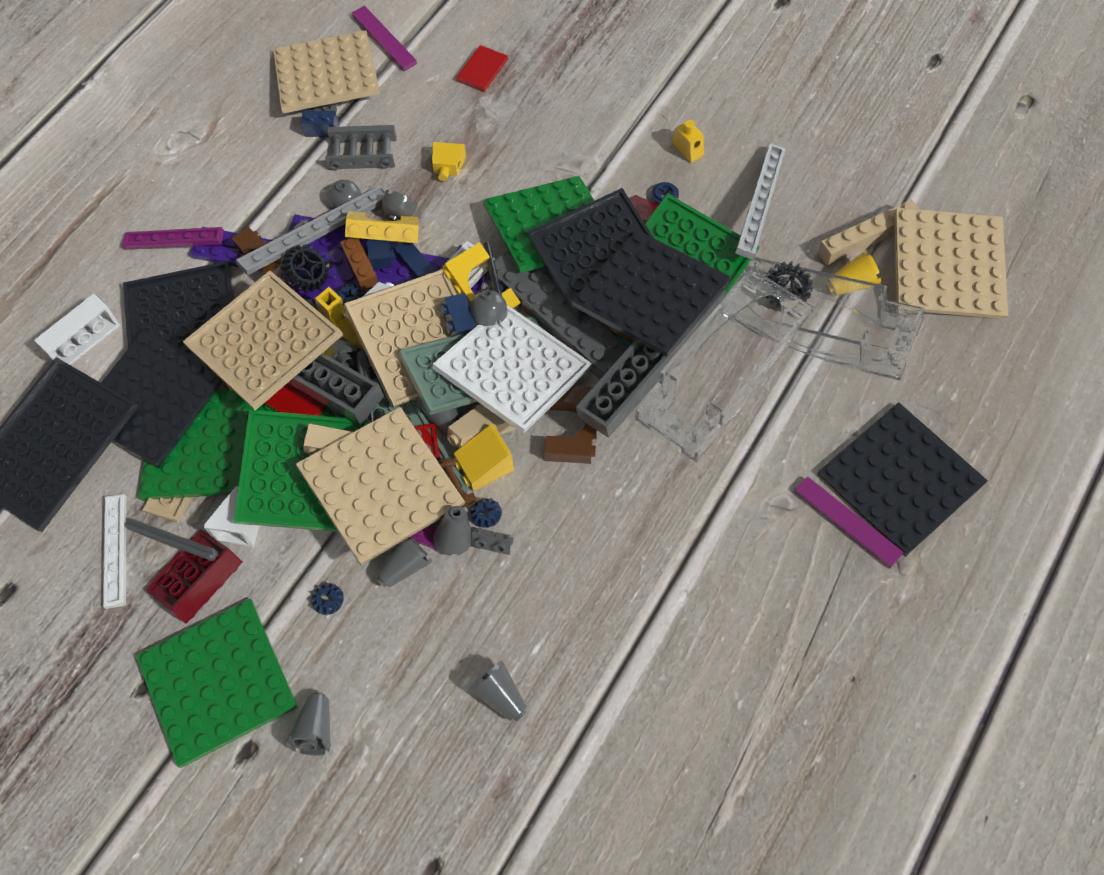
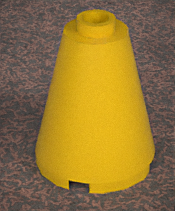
M867 251L862 252L828 278L829 282H827L829 291L840 294L881 284V278L877 279L876 275L880 272L871 255L867 256Z

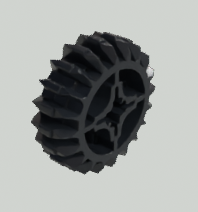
M306 244L302 247L300 245L291 247L281 259L282 265L280 269L283 270L281 276H286L285 282L291 283L290 288L296 286L297 291L302 289L304 293H307L308 291L314 292L319 290L329 277L327 272L330 268L326 267L328 261H323L325 255L320 256L318 254L319 250L314 251L313 246L307 248ZM294 258L297 259V266L295 268H293ZM315 269L317 271L316 279L313 278V271Z
M784 261L781 266L777 263L774 268L771 267L769 269V273H766L764 277L766 280L763 281V286H765L763 292L767 293L766 299L771 298L770 304L775 302L777 303L776 308H779L781 305L783 310H786L787 306H789L790 310H793L794 306L800 308L801 303L806 304L807 299L811 297L810 292L813 291V286H811L813 280L809 279L810 273L805 274L806 267L799 269V263L793 266L792 261L789 265ZM795 278H797V279L799 280V282L801 283L802 287H800V284H798V283L795 281ZM791 281L790 286L785 291L786 285ZM774 285L780 290L781 294L775 289Z

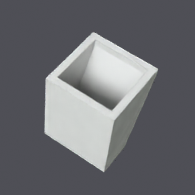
M236 486L208 519L204 528L219 542L254 547L259 526L234 524L239 487Z

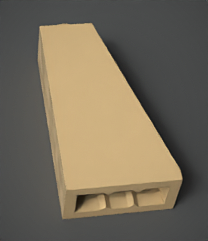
M479 404L448 427L447 439L453 446L460 449L491 424H494L500 435L515 430V428L488 408Z

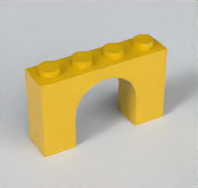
M348 211L345 237L418 243V217L401 216L399 221H380L367 218L366 212Z
M480 242L451 259L441 268V270L444 269L443 273L450 280L456 294L465 293L469 306L475 296L469 286V274L490 258ZM511 288L502 293L506 304L514 309L521 303Z
M328 287L315 298L318 312L341 330L345 339L357 346L361 351H365L350 319L344 316L346 312L343 307L342 298Z

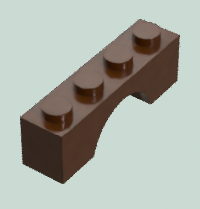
M246 227L231 238L236 249L243 256L268 243L267 241L263 242L260 234L256 230L252 231L249 227ZM282 258L263 268L262 272L264 275L271 271L285 284L289 283L285 282L286 276H281L283 272L280 269Z

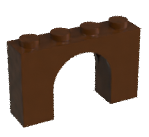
M572 386L550 410L577 413L576 406L593 387ZM585 423L584 428L574 436H546L545 461L591 464V458L595 457L596 446L593 445V440H597V430Z

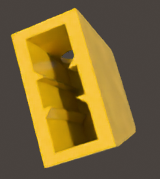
M687 120L677 126L671 141L676 149L690 163L704 156V135L695 126V122Z
M433 142L432 164L434 173L438 175L441 181H447L449 176H457L466 159L465 144Z

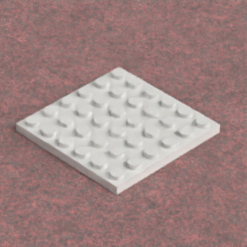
M507 305L508 313L504 321L501 322L500 319L496 321V325L492 326L478 324L433 363L432 369L524 434L591 368L592 363Z

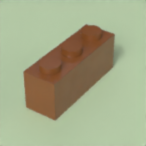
M352 237L340 243L363 294H366L378 283V280L359 239Z

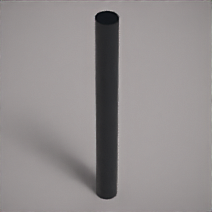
M485 242L483 247L490 256L487 264L493 290L502 295L489 242Z

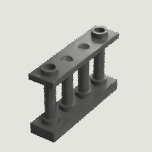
M394 125L328 127L330 142L334 143L333 155L325 156L329 170L395 167L393 154H389L390 141H397ZM357 142H367L366 155H356ZM373 142H383L382 154H373ZM340 143H350L349 155H339Z

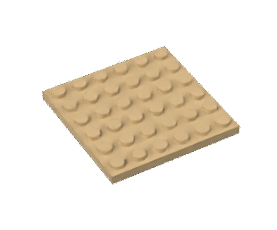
M357 31L351 34L326 37L321 40H311L305 43H296L273 49L283 113L380 94L367 31Z
M906 208L895 209L897 310L1006 319L1008 317L1003 217Z
M444 269L347 302L343 306L392 408L414 400L419 396L399 356V351L451 337L450 333L446 331V322L444 316L440 314L439 304L445 297L457 294L450 280L443 273Z
M269 271L185 339L183 343L249 406L256 410L343 336V334L334 324Z
M401 407L296 463L297 469L360 566L439 520L450 507L462 506L465 503Z

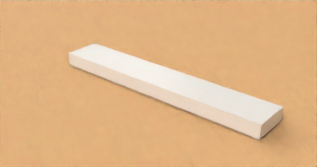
M125 494L105 497L103 607L105 609L126 606L125 523L127 496Z

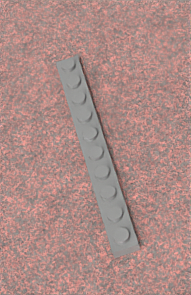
M771 143L768 146L735 252L738 255L752 260L754 258L786 150L785 148Z
M382 185L375 187L236 260L237 265L247 276L284 257L285 252H288L291 247L296 245L302 247L346 224L348 211L367 213L382 205L383 195L387 189Z

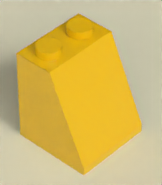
M494 424L486 427L454 452V457L458 460L455 467L458 472L462 471L464 482L467 487L470 486L473 492L514 471L512 454Z

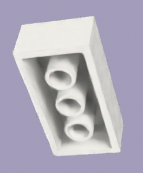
M93 293L48 330L40 334L34 341L52 361L57 357L71 365L119 327L120 324L107 305Z

